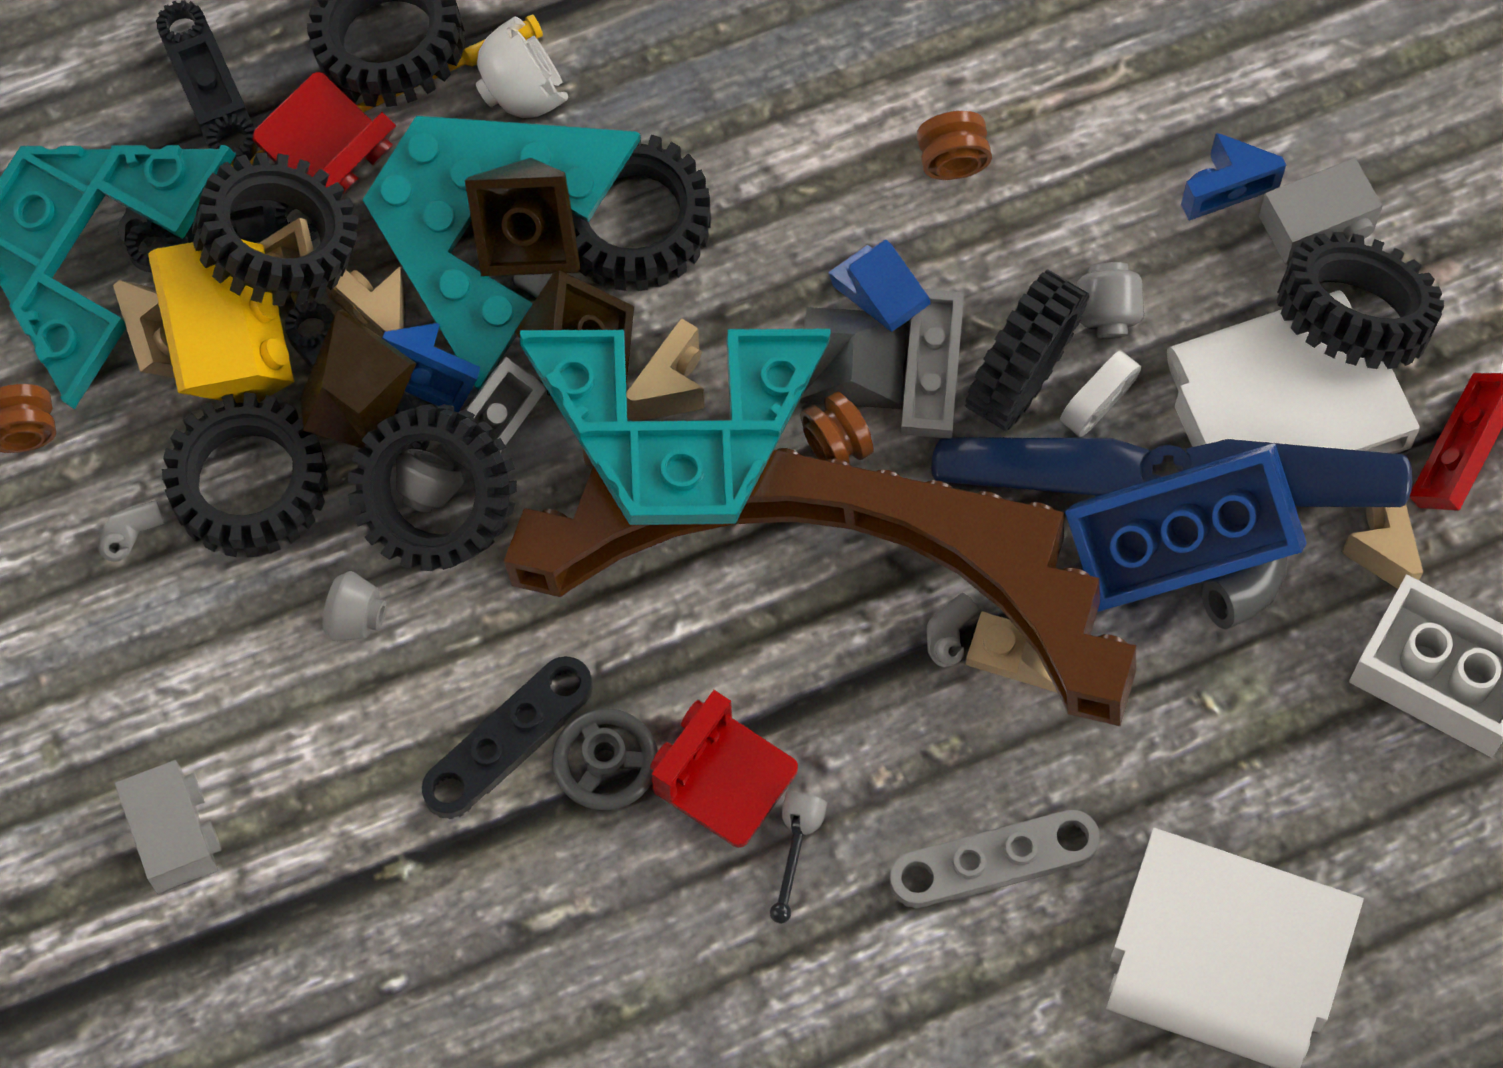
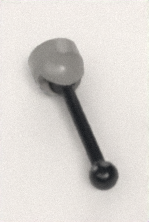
M788 792L785 795L782 819L785 826L793 833L778 902L770 909L772 920L779 924L786 923L791 917V908L788 903L803 837L819 829L825 817L828 803L812 795Z

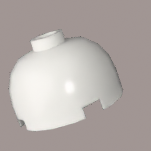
M514 16L495 29L482 44L477 59L482 79L476 82V87L490 107L499 104L511 115L520 118L538 117L567 101L568 94L567 92L556 91L554 85L559 86L563 83L558 71L535 36L525 40L518 31L525 26V23Z

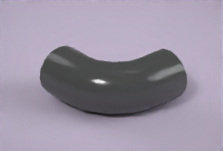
M1287 557L1206 581L1202 587V600L1210 619L1219 628L1226 630L1252 619L1274 601L1286 577Z

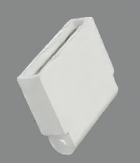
M1338 290L1329 293L1335 300L1352 309L1350 302L1342 291ZM1282 309L1168 347L1167 349L1169 369L1178 390L1175 409L1192 447L1225 439L1396 454L1412 447L1420 429L1392 369H1387L1382 361L1378 369L1367 368L1365 359L1361 357L1356 366L1345 363L1347 354L1340 351L1337 352L1335 359L1325 355L1327 345L1321 342L1313 348L1305 341L1309 332L1296 335L1290 328L1293 320L1284 321L1280 314Z
M1153 828L1110 958L1111 962L1120 966L1117 974L1114 973L1109 992L1111 994L1106 1010L1274 1068H1300L1310 1046L1312 1031L1319 1033L1328 1020L1364 898Z

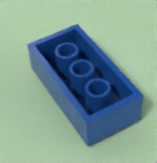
M1275 443L1074 503L1065 511L1083 570L1090 576L1100 578V605L1098 612L1302 553L1307 544Z

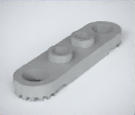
M1066 810L911 851L900 856L894 863L890 875L891 891L896 900L903 903L904 906L918 909L919 907L925 908L936 903L948 900L953 901L1043 877L1067 868L1080 867L1084 863L1089 862L1096 853L1100 840L1099 829L1096 822L1086 813L1078 810ZM1067 825L1069 827L1075 825L1076 828L1080 827L1081 831L1085 832L1087 844L1081 850L1068 851L1059 844L1057 832ZM912 866H915V868L920 866L922 869H927V872L931 874L933 883L924 892H911L902 883L903 873L908 868L911 869Z

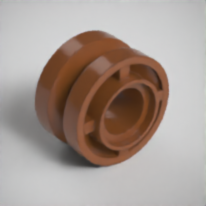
M951 111L936 115L920 125L917 130V140L919 148L923 152L921 160L923 170L927 176L938 180L966 178L982 171L990 164L992 153L990 144L986 140L987 129L985 120L980 114L972 111Z
M14 384L0 387V452L20 453L35 450L49 444L56 437L55 420L50 415L53 409L52 400L47 389L32 384Z
M836 391L824 399V411L812 405L800 413L805 438L818 459L825 461L827 459H839L850 464L849 455L858 460H863L873 454L874 447L866 421L857 407L841 392Z

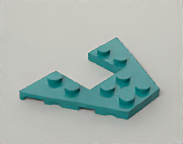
M416 116L362 199L434 320L440 324L439 328L455 355L480 367L477 381L474 384L478 391L506 354L517 336L515 330L533 303L489 276H481L479 270L451 254L471 223L465 186L466 178L524 159H536L565 172L571 212L584 221L589 222L639 144L641 135L638 132Z
M112 145L111 149H84L81 146H60L56 149H46L43 146H20L1 175L0 286L10 302L9 306L22 330L32 341L37 357L47 368L62 395L60 396L61 400L74 410L122 336L126 325L121 317L54 280L53 276L105 196L183 239L194 222L203 187L205 188L207 179L212 173L217 175L219 166L226 162L231 164L236 156L228 146L220 145L219 149H182L179 145H166L162 149H149L145 145Z
M728 329L726 345L730 420L627 421L624 330H520V346L630 525L736 524L829 344L831 330Z

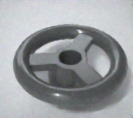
M596 709L579 715L561 731L553 749V771L560 788L576 803L594 810H614L635 802L650 787L653 773L650 765L658 750L649 729L633 715L616 709ZM610 724L626 729L636 738L642 752L625 751L624 741L616 731L608 728L599 729L597 725ZM582 733L585 738L582 745V753L587 765V771L577 783L569 769L568 755L572 743ZM604 750L611 751L614 754L613 758L607 762H601L595 758L599 752ZM618 769H640L639 775L634 782L624 790L613 794L593 793L604 776L611 775Z

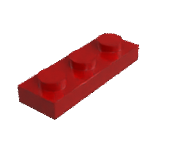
M1503 373L1472 374L1411 490L1410 498L1418 508L1460 511L1503 428Z

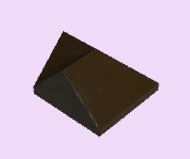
M528 158L466 178L465 186L481 276L553 274L559 270L565 273H578L580 271L565 172L536 159Z
M561 270L554 272L515 330L516 335L520 338V330H624L627 388L634 306Z
M344 310L336 311L300 397L304 431L363 448L366 444L362 439L367 433L378 428L377 424L383 420L394 416L416 363Z

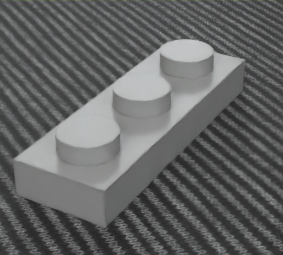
M924 289L929 296L931 304L911 318L901 435L952 438L964 292Z

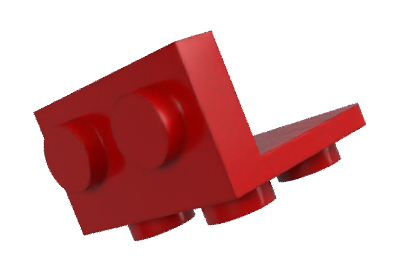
M315 72L255 129L253 141L274 162L278 154L289 155L287 167L293 169L297 168L300 159L310 163L307 174L311 177L319 169H322L329 174L325 187L327 188L338 182L344 189L343 197L359 180L355 173L367 161L372 166L377 164L393 147L389 138L397 125L383 112L372 121L325 74Z
M713 689L704 703L696 700L689 708L681 723V727L684 730L675 743H664L654 756L650 765V769L653 770L654 794L732 846L741 848L748 844L796 777L798 763L793 757L733 719L731 700Z

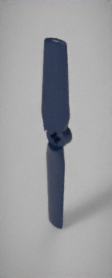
M952 437L941 438L936 444L931 459V473L934 480L941 482L1100 496L1160 478L1161 476L1157 475L1156 471L1165 470L1167 462L1173 461L1177 470L1183 471L1273 443L1225 439L1187 448V452H1185L1180 447L1173 445L1159 446L1150 451L1149 449L1114 438ZM1275 443L1295 507H1403L1409 500L1413 482L1412 468L1408 457L1403 454Z

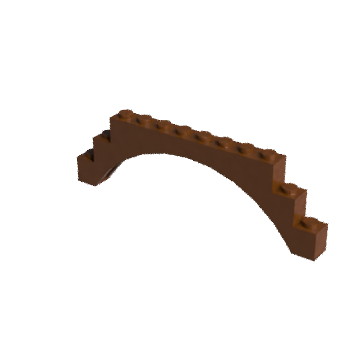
M788 448L773 450L736 524L799 522L852 529L914 550L957 573L1005 613L1037 652L1068 715L1121 726L1136 673V645L1128 644L1122 638L1114 635L1103 634L1098 637L1091 635L1100 605V578L1090 576L1087 572L1077 568L1068 567L1062 570L1056 568L1064 541L1063 512L1056 511L1043 503L1032 502L1024 504L1005 500L992 492L980 491L973 493L954 489L941 481L930 480L922 482L903 478L890 470L871 471L852 467L849 463L839 459H827L825 461L806 457ZM593 466L573 519L552 509H545L540 512L524 508L504 558V564L513 587L562 597L576 586L622 558L674 537L733 524L630 525Z

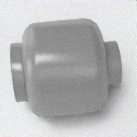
M1109 262L1089 266V273L1077 281V287L1089 293L1087 307L1081 315L1080 323L1084 327L1097 329L1098 338L1112 339L1128 336V327L1135 326L1144 318L1143 286L1140 275L1130 271L1127 263Z

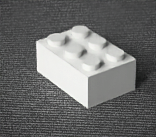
M1406 574L1363 652L1349 683L1493 758L1503 742V624Z

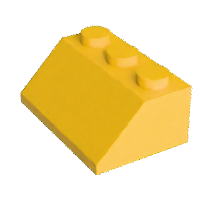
M242 240L249 247L265 254L262 244ZM193 242L157 248L149 252L148 257L178 393L222 401L221 396L233 394L236 403L244 402V393H255L258 402H261L265 399L266 395L271 396L294 383L289 352L286 347L279 317L278 305H273L272 293L265 292L262 303L250 300L254 290L251 287L245 286L240 296L230 291L233 277L229 276L221 284L214 279L212 275L215 265L208 268L203 266L200 261L202 251H195Z

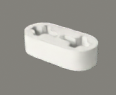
M1123 351L1115 353L1068 403L1061 414L1060 422L1079 437H1083L1131 387L1141 371V365Z

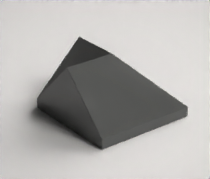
M806 307L804 329H830L831 334L829 344L800 398V403L824 404L826 397L838 391L858 407L901 409L906 322L891 332L863 310Z

